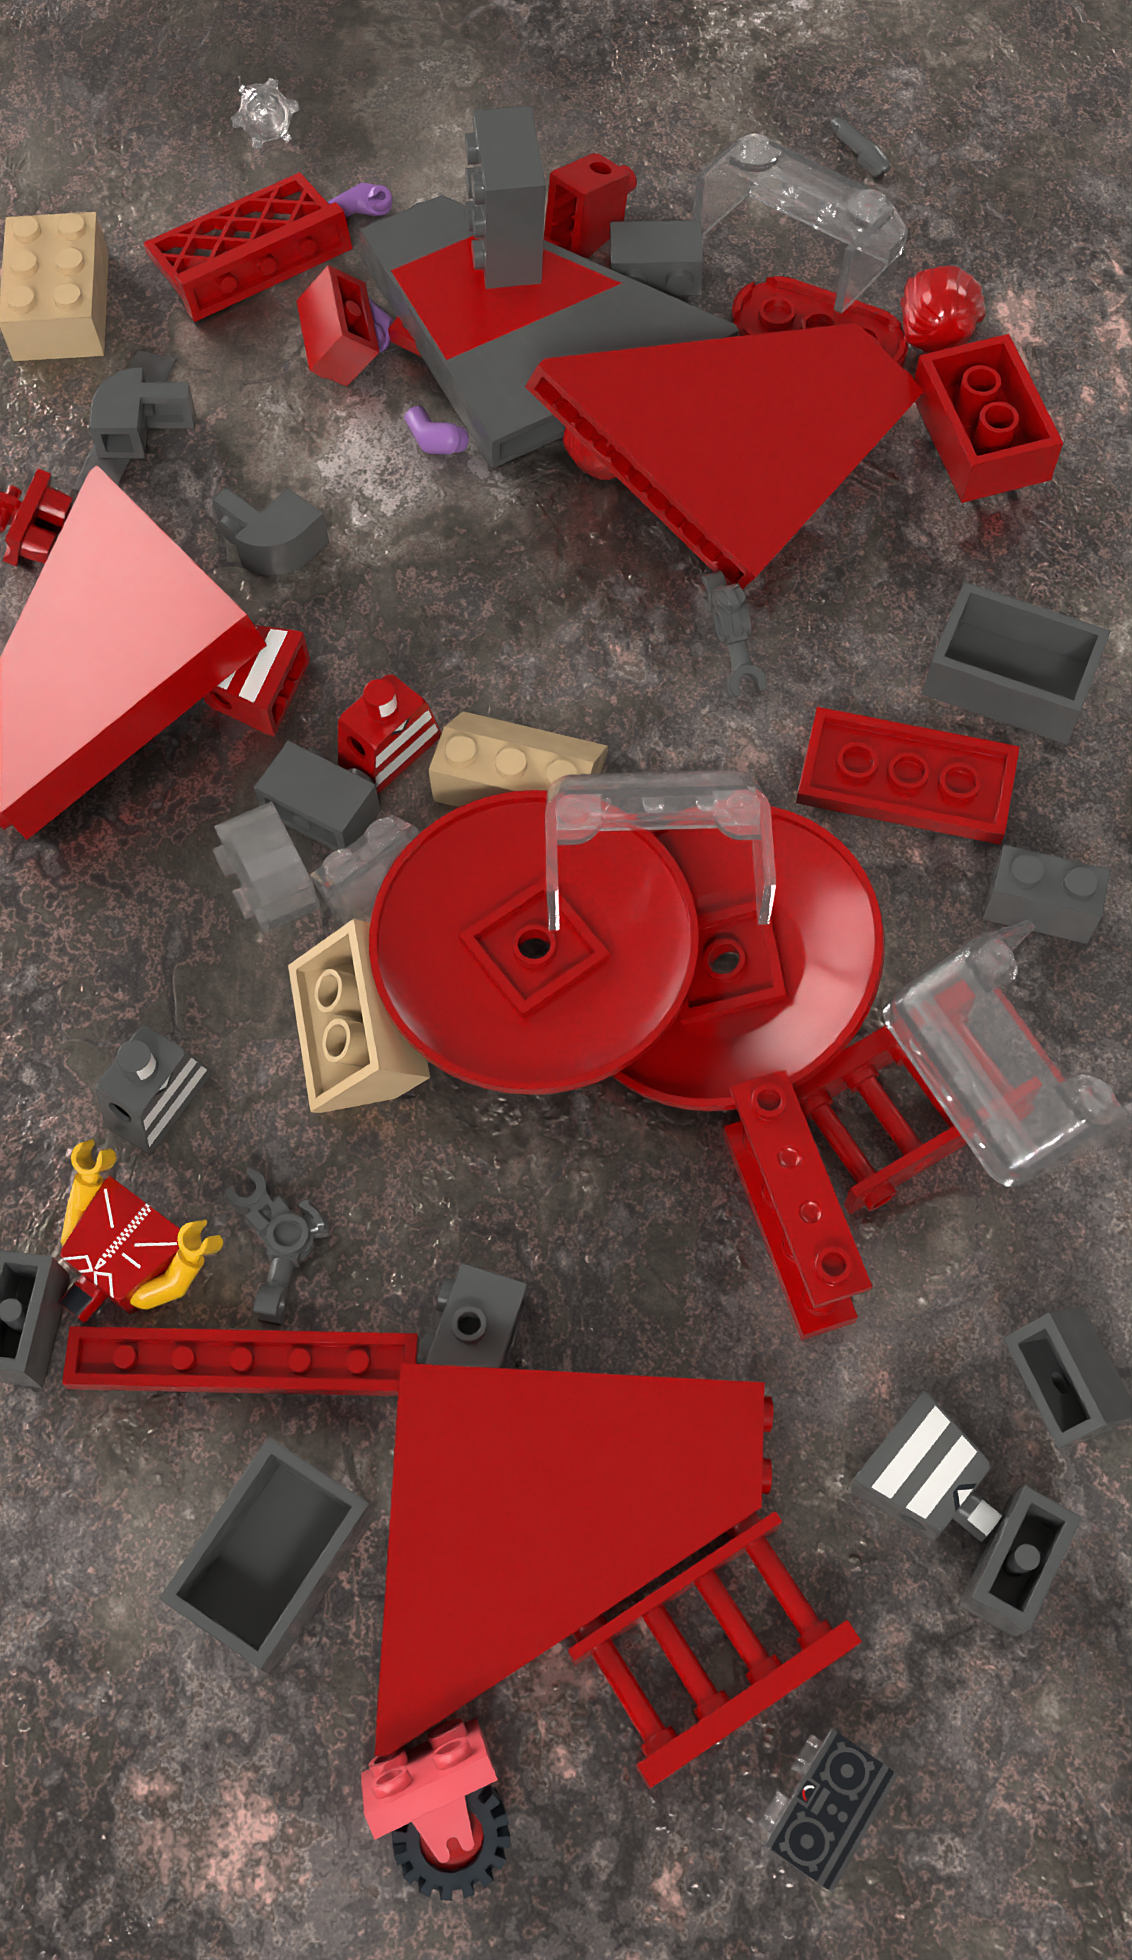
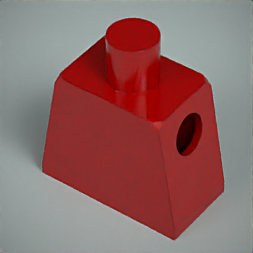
M592 153L552 171L549 179L544 236L561 243V248L588 259L610 239V222H624L627 195L634 191L637 186V178L633 170L626 165L618 166L601 154Z

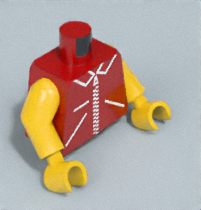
M94 1139L79 1143L74 1147L71 1154L72 1165L78 1173L74 1177L67 1203L60 1240L62 1249L59 1255L80 1277L58 1303L84 1324L106 1298L131 1315L139 1309L148 1310L183 1297L204 1264L203 1256L217 1253L223 1246V1239L220 1235L209 1236L201 1242V1231L207 1225L206 1220L186 1223L179 1229L110 1175L103 1182L100 1172L113 1167L116 1162V1153L111 1148L101 1150L97 1157V1163H95L91 1155L92 1148L95 1145Z

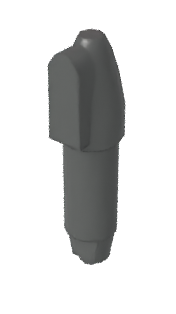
M840 117L834 118L831 121L832 129L836 132V136L858 155V163L871 175L877 177L881 173H887L890 170L891 165L877 144L869 141L848 121Z

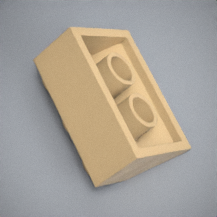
M462 711L444 726L428 770L433 801L461 807L475 800L495 794L525 790L560 791L593 799L608 752V746Z
M352 919L288 965L310 1111L314 1113H323L396 1099L430 1078L428 1061L399 1033L379 997L369 957L370 922Z

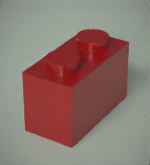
M327 265L296 302L309 371L347 387L380 351L365 282Z

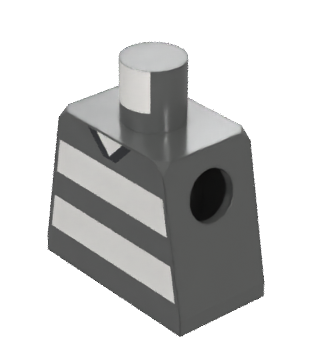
M145 1025L140 1027L130 1041L124 1043L119 1048L116 1059L96 1085L95 1090L105 1127L151 1156L212 1074L211 1069L191 1053Z
M924 1390L847 1488L853 1495L932 1540L940 1535L953 1519L982 1542L1004 1514L975 1490L992 1467L989 1460Z

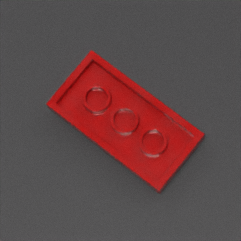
M817 707L796 804L1001 845L1006 830L1020 746Z

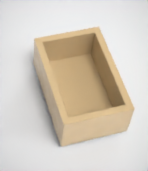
M97 212L6 217L0 288V329L13 361L104 356L109 251Z

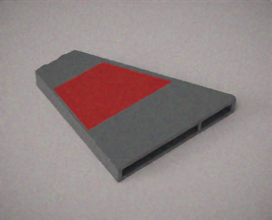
M443 195L426 202L416 203L407 210L385 219H378L369 226L360 229L363 263L396 316H399L403 322V327L409 331L415 340L417 350L491 469L562 438L566 427L525 388L536 367L544 358L736 337L739 335L738 328L732 322L543 240L541 284L486 289L483 269H474L472 240H477L478 238H474L473 231H468L465 205Z

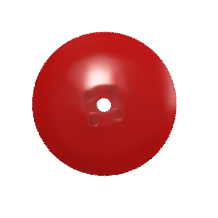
M525 790L495 794L456 808L437 819L421 831L392 864L376 896L369 928V957L372 975L384 1008L399 1033L419 1054L444 1072L464 1082L485 1089L511 1094H553L575 1090L615 1075L633 1064L663 1037L677 1018L690 991L698 958L699 931L693 896L677 862L665 846L640 823L618 809L591 798L560 791ZM533 938L542 939L550 946V949L543 957L530 959L519 951L525 941Z
M754 803L710 805L671 816L649 827L647 830L665 846L677 862L693 896L699 931L698 958L694 979L687 999L670 1028L648 1052L633 1064L612 1075V1077L628 1089L647 1099L672 1107L699 1111L737 1109L730 1092L731 1086L786 1069L793 1089L809 1081L826 1068L857 1034L872 1007L881 981L885 958V931L877 896L866 872L850 850L828 830L808 818L774 806ZM726 952L739 954V963L731 972L719 974L713 971L714 962L721 954Z

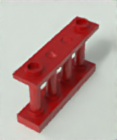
M964 980L847 1047L826 1068L809 1081L794 1089L805 1119H812L857 1183L849 1189L844 1203V1207L849 1214L863 1206H866L869 1211L883 1206L897 1194L895 1187L999 1124L1004 1122L1010 1128L1026 1119L1035 1110L1033 1102L1043 1086L1037 1076L1014 1089L968 1028L967 1024L970 1021L968 1015L975 1002L976 995ZM938 1035L943 1040L950 1039L995 1100L971 1116L967 1115L922 1053L925 1048L923 1044ZM892 1062H895L897 1066L904 1065L949 1129L922 1144L877 1081L878 1071ZM848 1088L852 1093L859 1092L903 1154V1157L878 1172L875 1171L830 1107L833 1103L832 1098Z
M786 1069L731 1086L730 1092L741 1121L724 1126L723 1136L801 1341L855 1323L858 1316L850 1297L869 1291L873 1286Z
M776 1511L762 1520L757 1512H754L726 1531L731 1541L608 1622L602 1613L572 1633L577 1644L568 1649V1656L573 1664L576 1666L592 1655L645 1742L640 1748L646 1758L636 1765V1769L649 1790L862 1642L848 1620L834 1629L827 1619L822 1622L820 1621L772 1548L767 1537L776 1532L782 1523ZM745 1552L801 1635L796 1641L802 1648V1651L783 1664L776 1654L771 1657L769 1656L716 1571ZM694 1586L698 1589L749 1670L745 1677L751 1686L731 1700L724 1689L720 1692L717 1691L665 1608L667 1604ZM643 1620L697 1705L693 1712L699 1722L679 1736L672 1725L665 1728L613 1643V1640Z

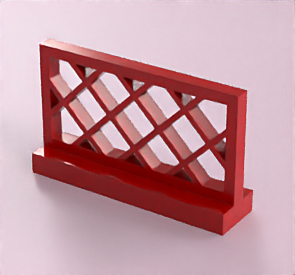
M300 172L143 242L147 255L183 299L186 311L194 322L353 249L344 210L336 202L329 205ZM298 191L301 193L298 201L282 200ZM252 212H262L259 218L244 217ZM275 213L291 214L288 221L272 219ZM214 229L223 230L220 236L204 235ZM236 231L252 232L249 239L233 237ZM175 247L183 248L180 254L163 253ZM196 249L212 250L209 257L193 256Z

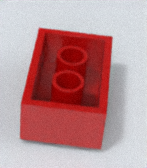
M1009 333L919 355L914 380L924 392L915 401V404L961 503L1051 481L1063 441Z

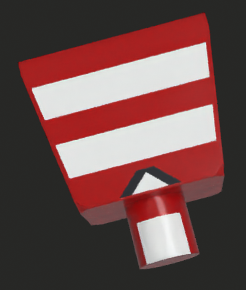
M254 625L267 646L203 698L205 703L211 708L275 737L308 667L310 657L304 632Z
M386 674L382 679H375L367 683L364 687L363 695L344 711L338 720V766L346 770L350 768L358 769L368 775L376 785L377 794H379L440 739L442 733L428 703L394 674Z

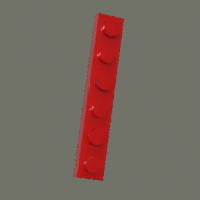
M69 1326L62 1385L67 1389L398 1396L400 1364H417L420 1339L418 1333Z

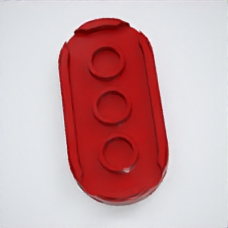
M784 276L766 277L765 283L757 285L753 281L745 285L733 300L731 322L738 328V336L858 323L868 334L877 339L880 346L902 368L906 362L909 342L901 330V323L894 315L881 308Z

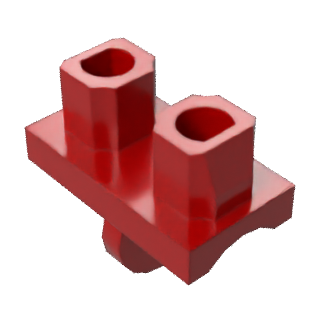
M37 468L22 502L19 500L22 491L18 487L10 485L5 493L0 491V532H4L6 526L10 525L5 537L8 548L4 554L3 562L17 567L21 557H25L30 560L46 563L56 542L57 534L40 528L36 524L40 518L63 527L71 511L73 501L72 497L50 487L51 473Z

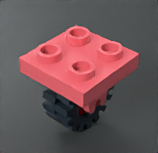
M477 1718L463 1723L462 1719L447 1721L434 1728L427 1735L428 1741L407 1751L401 1747L389 1756H376L368 1764L370 1769L361 1772L364 1816L374 1840L391 1832L394 1857L397 1866L401 1865L404 1879L410 1885L416 1881L419 1893L430 1897L433 1889L439 1890L440 1899L444 1901H452V1891L462 1889L464 1899L475 1895L473 1885L478 1881L486 1888L494 1881L492 1869L496 1867L502 1870L506 1862L504 1848H510L509 1821L501 1795L496 1786L492 1788L490 1783L498 1779L486 1739Z

